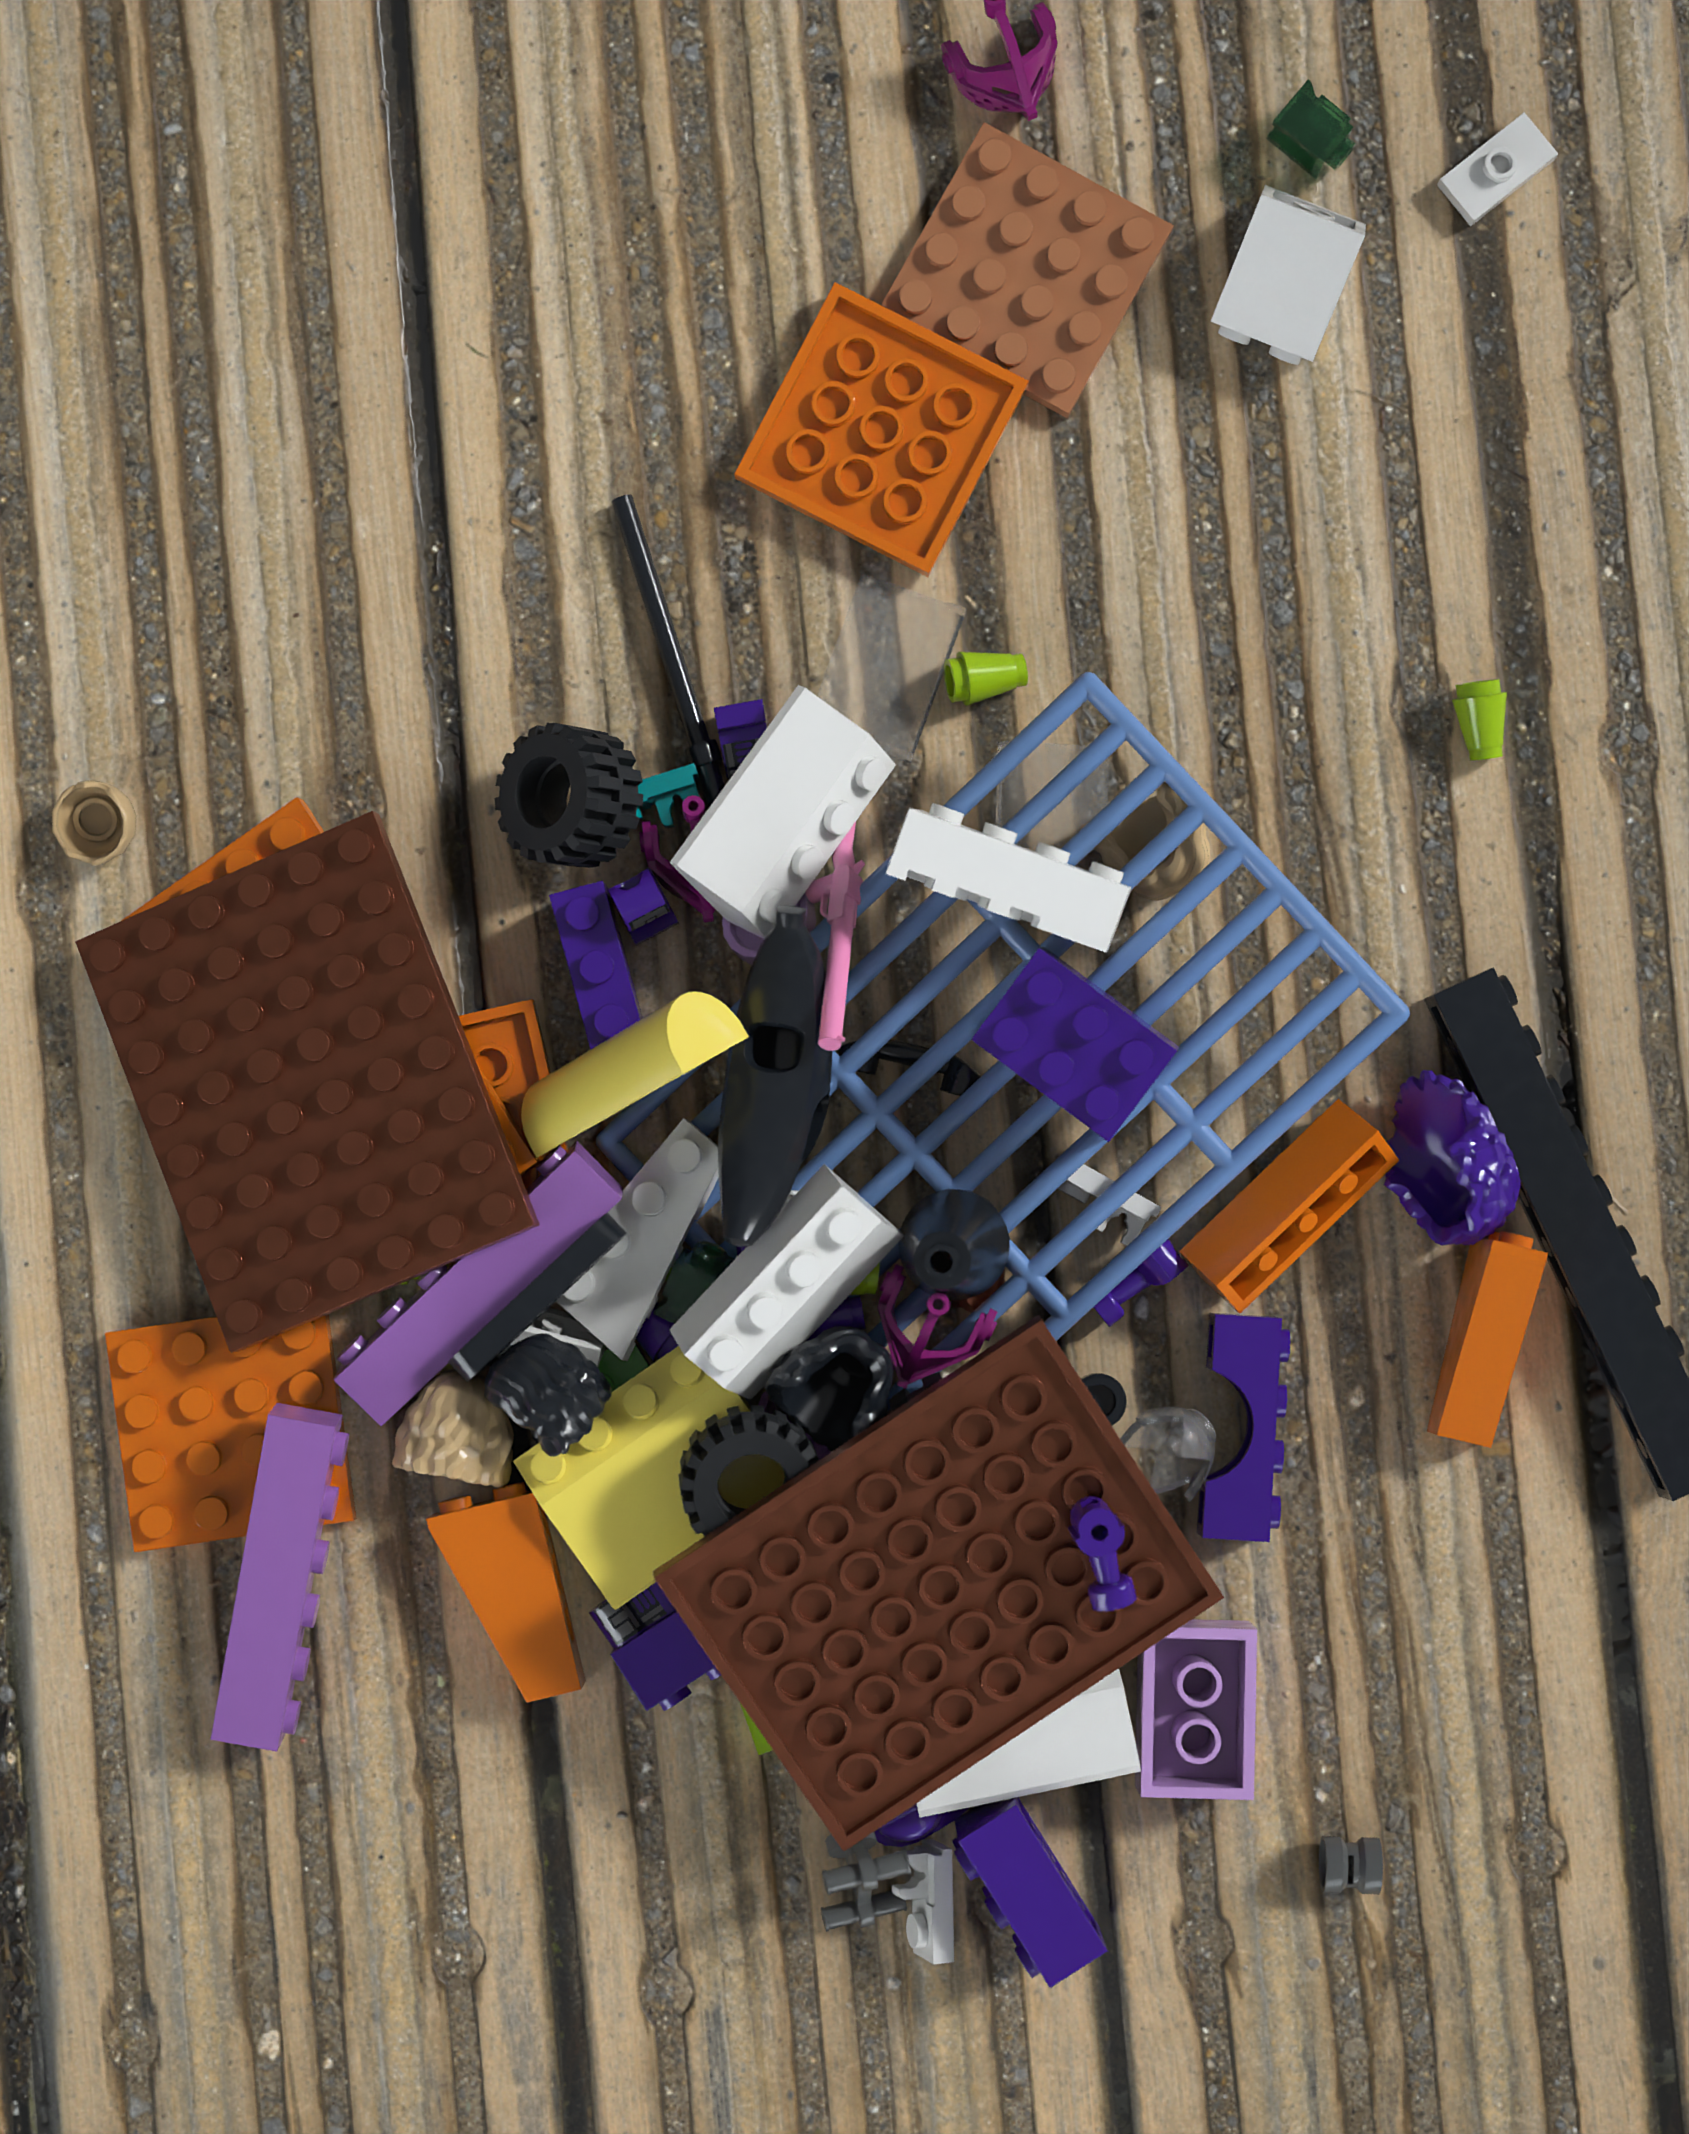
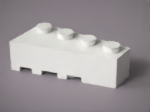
M932 803L929 813L909 808L886 874L904 881L906 877L924 883V886L932 891L964 901L968 899L978 903V906L1018 921L1020 919L1028 921L1036 928L1103 952L1109 950L1132 887L1121 883L1124 872L1092 861L1089 871L1067 864L1071 854L1067 851L1042 842H1038L1036 851L1014 844L1017 833L985 822L982 832L961 825L964 817L963 813L936 803Z

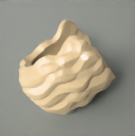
M1164 782L1160 786L1157 796L1142 802L1094 850L1102 855L1105 866L1119 871L1188 806ZM1087 823L1082 824L1080 829H1082ZM1204 823L1200 825L1138 883L1132 891L1140 897L1156 901L1167 899L1181 891L1209 864L1210 845L1206 836V825Z
M447 1370L432 1378L424 1386L417 1400L408 1407L404 1420L396 1432V1447L392 1460L393 1467L414 1471L419 1474L460 1479L473 1484L492 1485L496 1488L506 1485L510 1480L512 1471L514 1432L509 1417L501 1408L492 1405L484 1397V1381L486 1376L478 1374L467 1383L456 1370Z

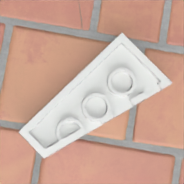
M683 1118L625 1187L622 1199L607 1212L627 1234L556 1301L624 1361H628L636 1345L634 1341L645 1319L650 1317L659 1299L657 1295L671 1267H675L684 1248L682 1244L694 1220H698L719 1178L718 1145L685 1118Z

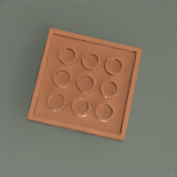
M983 122L881 306L1028 380L1029 383L1025 389V396L1068 419L1170 237L1174 225Z

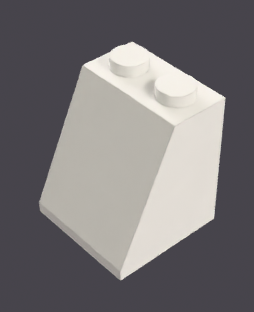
M1265 185L1210 321L1220 325L1218 334L1244 345H1248L1251 338L1271 345L1268 352L1270 355L1291 364L1299 365L1301 358L1313 362L1364 240L1366 224Z

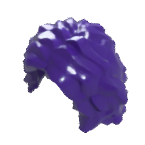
M1423 1070L1419 1078L1411 1076L1406 1082L1402 1083L1400 1091L1397 1093L1398 1100L1394 1105L1397 1113L1392 1119L1396 1129L1393 1137L1386 1142L1400 1161L1385 1174L1384 1186L1392 1190L1399 1197L1400 1203L1411 1217L1416 1218L1417 1225L1425 1229L1428 1236L1435 1243L1442 1246L1452 1244L1474 1245L1477 1241L1483 1239L1484 1236L1494 1234L1495 1229L1503 1227L1506 1217L1515 1210L1521 1185L1519 1171L1513 1158V1152L1506 1143L1505 1135L1498 1131L1489 1107L1482 1105L1474 1092H1468L1464 1088L1463 1082L1459 1079L1452 1080L1441 1074L1436 1076L1432 1070Z

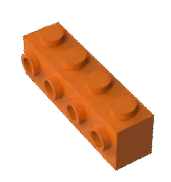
M1337 1099L1247 1187L1239 1192L1222 1211L1203 1229L1198 1231L1179 1252L1202 1280L1240 1314L1400 1160L1376 1128L1340 1099Z

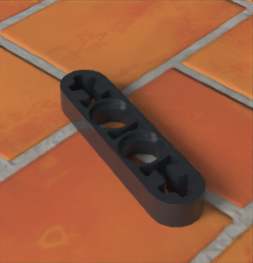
M609 1213L602 1216L449 1360L451 1366L467 1383L471 1381L602 1259L627 1233Z

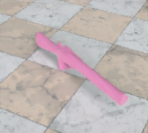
M856 822L831 855L834 872L814 880L805 892L811 903L820 902V913L831 925L818 1045L828 1051L838 1050L841 1047V1042L845 1041L842 1033L853 928L856 927L857 908L861 903L860 885L863 882L858 874L865 866V862L862 860L855 863L853 841Z

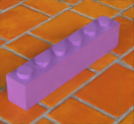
M578 1141L567 1151L560 1145L557 1146L536 1167L541 1175L526 1191L539 1221V1226L421 1275L416 1281L421 1289L408 1302L398 1297L377 1318L376 1321L381 1327L368 1340L358 1335L337 1356V1359L342 1364L339 1366L334 1381L380 1426L385 1424L441 1371L465 1344L622 1199L623 1187Z
M276 1403L268 1414L211 1740L277 1752L285 1734H295L301 1701L292 1700L295 1680L304 1681L311 1650L310 1648L301 1647L305 1627H314L320 1602V1595L311 1593L314 1573H324L330 1541L321 1540L324 1519L333 1520L339 1497V1487L330 1486L334 1465L343 1466L348 1447L349 1433L340 1432L342 1414Z

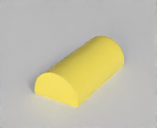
M688 992L677 997L537 1081L528 1089L523 1099L521 1117L524 1133L536 1158L540 1157L749 1036L736 1015L715 997L702 992Z

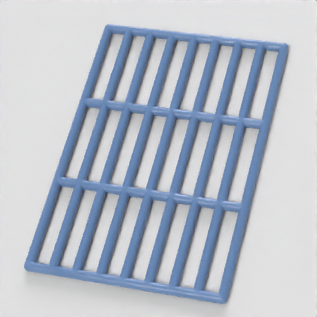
M1092 672L1081 674L943 806L963 813L965 816L1088 699L1107 719L1110 725L1001 827L1017 833L1014 844H1017L1114 751L1127 741L1149 766L1061 848V850L1071 853L1067 864L1076 866L1164 782L1170 786L1188 807L1119 870L1124 872L1121 883L1133 889L1203 823L1227 848L1090 974L1087 979L1103 991H1106L1242 864L1266 889L1137 1007L1133 1013L1149 1025H1152L1281 905L1304 931L1179 1045L1177 1053L1116 1134L1153 1100L1167 1113L1176 1125L1030 1260L1010 1239L1009 1257L1005 1267L1013 1275L931 1351H951L961 1346L972 1333L974 1324L981 1312L988 1314L990 1308L997 1310L998 1312L994 1319L996 1321L1028 1291L1051 1315L1044 1324L1057 1341L1401 1027L1410 1016L1408 1006ZM892 855L861 883V903L857 908L856 919L899 879L886 874ZM934 891L852 968L848 975L845 1006L953 905L958 898H952ZM967 899L985 920L841 1056L833 1051L830 1096L840 1088L861 1113L798 1171L791 1190L799 1191L824 1164L833 1170L876 1129L895 1147L899 1154L857 1192L872 1207L877 1205L914 1169L936 1192L948 1188L973 1191L1062 1107L1046 1095H1043L954 1178L931 1153L1009 1082L1016 1073L998 1060L917 1137L893 1113L971 1041L1040 947L1044 946L1060 957L1075 941L1052 933L1039 945L1017 920L988 911L978 906V903ZM826 918L810 932L820 953L829 945L831 925L827 922ZM1001 936L1023 961L877 1097L855 1072ZM1321 947L1343 972L1193 1109L1170 1084L1316 949ZM1360 988L1382 1013L1231 1150L1209 1125L1352 993ZM741 998L730 1008L735 1015H737ZM703 1064L626 1107L597 1135L596 1145L599 1150L629 1182L644 1165L622 1141ZM723 1092L691 1121L706 1136L720 1124ZM1089 1128L999 1212L1006 1224L1008 1233L1098 1152L1107 1141ZM1193 1141L1215 1166L1067 1301L1045 1275ZM719 1178L698 1220L720 1200ZM694 1220L684 1241L719 1277L737 1258L736 1246L726 1241L719 1246L697 1223L698 1220ZM898 1243L880 1261L879 1277L900 1259ZM919 1287L894 1309L897 1326L901 1331L905 1330L928 1308L927 1301L931 1295ZM848 1295V1296H849V1298H851V1297H857V1296H860V1295ZM880 1322L868 1335L873 1341L886 1347L888 1343L882 1322ZM922 1379L908 1384L906 1390L912 1393L923 1387ZM897 1382L890 1388L887 1399V1411L891 1408L889 1400L904 1389L896 1385Z

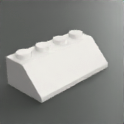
M798 685L669 863L728 922L765 939L776 923L777 908L780 905L796 906L896 764L868 732L811 691Z
M824 1164L782 1208L769 1229L752 1246H747L672 1326L670 1332L688 1359L724 1389L751 1400L763 1388L773 1371L780 1366L784 1356L798 1345L804 1343L904 1235Z
M1117 1669L917 1803L919 1817L1141 1772L1120 1670Z

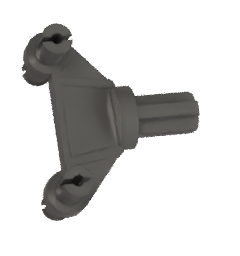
M875 1832L844 1852L832 1834L826 1838L825 1843L830 1857L845 1858L847 1863L846 1866L822 1871L827 1895L851 1888L853 1893V1901L821 1907V1916L826 1932L859 1922L860 1927L864 1928L875 1925L874 1917L903 1910L907 1911L906 1900L894 1895L892 1890L871 1895L872 1890L878 1888V1881L911 1874L910 1862L905 1849L872 1859L868 1850L877 1843Z

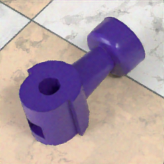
M1167 1239L1093 1308L1110 1328L1124 1316L1121 1304L1150 1285H1164L1172 1281L1189 1264L1184 1258L1180 1257L1173 1248L1171 1241Z
M1088 1496L1078 1500L1073 1505L1070 1513L1072 1526L1067 1528L1078 1547L1088 1555L1096 1580L1088 1586L1092 1609L1105 1612L1129 1606L1136 1601L1137 1596L1132 1578L1126 1574H1119L1116 1550L1121 1546L1125 1536L1124 1525L1101 1498Z

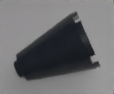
M948 1188L926 1196L908 1212L900 1229V1232L904 1235L898 1242L902 1265L909 1278L920 1289L930 1295L942 1293L949 1300H964L975 1297L988 1290L999 1279L1008 1261L1010 1236L1003 1218L989 1200L970 1190ZM940 1250L948 1252L953 1260L946 1258Z

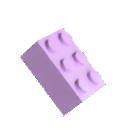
M1192 1619L1138 1655L1136 1748L1141 1772L1135 1773V1786L1140 1797L1254 1800L1257 1629L1250 1621Z

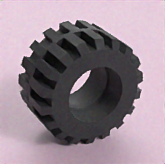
M546 723V726L537 725L529 729L528 737L520 735L513 743L515 751L513 753H506L502 761L505 767L503 774L497 775L495 785L500 787L499 797L494 798L495 810L501 811L498 824L501 832L509 833L507 843L512 849L520 850V855L528 860L571 867L600 866V861L610 862L617 857L616 848L625 849L631 840L628 835L630 829H637L640 820L636 816L637 807L643 806V794L638 793V785L643 781L641 772L633 770L636 759L632 752L623 750L624 742L617 737L609 736V733L559 723ZM570 788V798L567 805V796Z
M751 1405L749 1412H740L739 1406L727 1408L728 1416L718 1419L716 1414L705 1420L706 1428L702 1432H699L697 1429L689 1438L690 1447L688 1451L683 1450L681 1456L679 1486L685 1514H688L690 1525L697 1535L702 1533L704 1536H707L746 1510V1508L736 1507L726 1502L718 1491L717 1483L721 1473L735 1459L745 1455L757 1454L775 1460L784 1471L785 1478L783 1484L819 1461L811 1440H808L804 1429L796 1421L793 1424L787 1420L786 1414L774 1409L772 1414L765 1413L763 1406Z

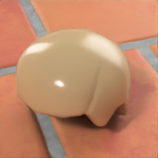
M96 780L80 781L62 792L52 810L53 833L68 857L89 863L92 866L100 865L125 853L135 836L137 815L129 798L113 785Z

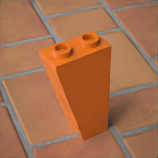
M1500 1231V1233L1494 1232V1234L1488 1235V1239H1481L1474 1245H1469L1427 1432L1491 1448L1548 1256L1547 1252L1532 1249L1533 1238Z
M518 1482L492 1489L494 1499L473 1504L471 1495H464L438 1502L440 1512L433 1513L426 1518L428 1529L526 1703L581 1690L586 1680L548 1518L532 1491H526L525 1482Z

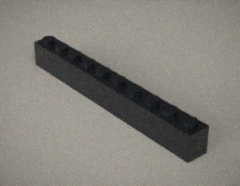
M1494 967L1426 997L1424 1001L1467 1091L1474 1092L1480 1103L1489 1107L1498 1131L1505 1135L1506 1143L1513 1152V1158L1521 1179L1518 1195L1519 1202L1543 1252L1548 1253L1547 1261L1658 1496L1675 1501L1689 1494V1377L1679 1357L1685 1354L1683 1345L1677 1333L1670 1325L1664 1327L1655 1307L1661 1304L1658 1292L1647 1275L1641 1277L1631 1258L1637 1254L1635 1244L1623 1225L1616 1226L1608 1209V1206L1613 1204L1611 1193L1600 1175H1592L1584 1159V1156L1589 1154L1588 1145L1579 1128L1575 1124L1569 1126L1560 1108V1106L1565 1104V1098L1558 1082L1551 1074L1545 1076L1536 1056L1541 1055L1542 1051L1535 1033L1529 1025L1521 1026L1513 1009V1006L1518 1004L1513 986L1505 975L1498 977Z

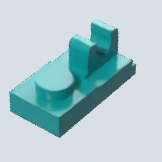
M692 763L642 779L643 782L638 785V793L643 794V806L637 807L636 816L640 820L643 819L641 811L652 808L651 805L656 804L663 826L665 828L674 827V821L671 816V809L675 805L674 799L680 797L683 802L685 798L691 795L699 797L695 783L699 782L700 779L695 764Z

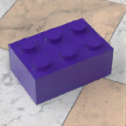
M1044 946L1036 951L971 1039L1107 1142H1110L1179 1049V1046Z
M1019 1797L975 1806L955 1820L957 1837L952 1840L956 1848L954 1854L971 1881L979 1876L985 1884L982 1887V1891L986 1896L984 1902L998 1926L1004 1929L1011 1925L1015 1932L1011 1937L1017 1946L1014 1950L1031 1978L1041 1973L1045 1982L1051 1988L1108 1952L1098 1923Z

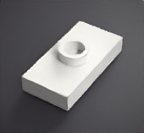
M1524 112L1440 178L1437 186L1466 222L1472 226L1553 162L1558 153Z

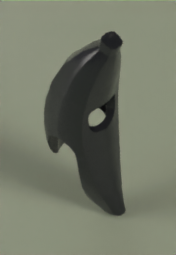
M780 905L777 908L776 923L758 949L748 973L736 1015L749 1037L729 1048L726 1062L718 1137L719 1187L723 1238L727 1243L738 1247L752 1246L769 1229L779 1215L791 1192L800 1164L809 1156L818 1140L829 1106L833 1051L824 1050L818 1045L826 972L820 951L805 925L806 909L795 906Z

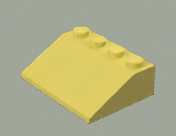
M679 1346L611 1392L612 1396L605 1403L602 1414L593 1418L591 1431L584 1435L579 1442L570 1444L567 1454L550 1457L546 1455L540 1443H538L513 1460L546 1515L614 1610H617L656 1582L653 1576L655 1569L705 1537L702 1533L697 1535L690 1525L689 1516L687 1513L685 1514L679 1486L680 1460L683 1450L688 1451L690 1447L689 1438L696 1429L702 1432L706 1428L705 1420L716 1414L718 1419L728 1416L727 1408L739 1406L740 1412L750 1411V1405L743 1396L724 1389L688 1359ZM745 1455L732 1461L723 1470L717 1483L720 1496L729 1504L747 1509L782 1486L785 1476L781 1465L775 1460L764 1455Z

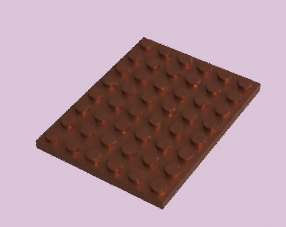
M374 811L368 812L75 941L230 1353L242 1351L540 1225L379 813Z
M1039 1315L653 1571L654 1579L843 1852L1225 1598ZM1095 1496L1101 1498L1124 1525L1125 1536L1121 1546L1116 1550L1119 1574H1126L1132 1578L1137 1596L1134 1603L1124 1608L1105 1612L1092 1609L1088 1586L1096 1580L1088 1555L1078 1547L1067 1528L1072 1526L1070 1513L1073 1505L1084 1497Z

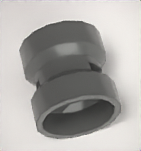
M1322 1836L1319 1847L1321 1891L1323 1893H1341L1345 1888H1357L1362 1894L1379 1895L1383 1880V1855L1380 1839L1377 1837H1361L1355 1843L1345 1842L1339 1836Z

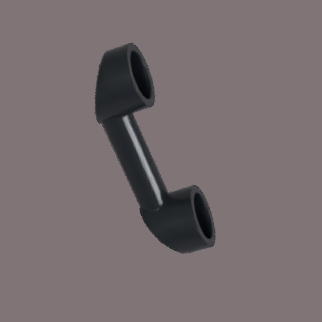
M890 1039L857 1071L876 1075L879 1059L911 1066L930 1048ZM856 1041L841 1045L836 1050V1053L841 1056ZM956 1055L937 1072L944 1074L940 1091L961 1096L981 1077L970 1065Z

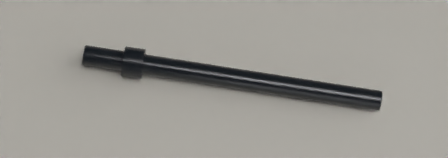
M623 495L613 499L611 502L689 744V747L685 749L689 764L694 763L708 806L710 807L725 787L718 766L722 762V757L716 740H710L633 497L632 495Z

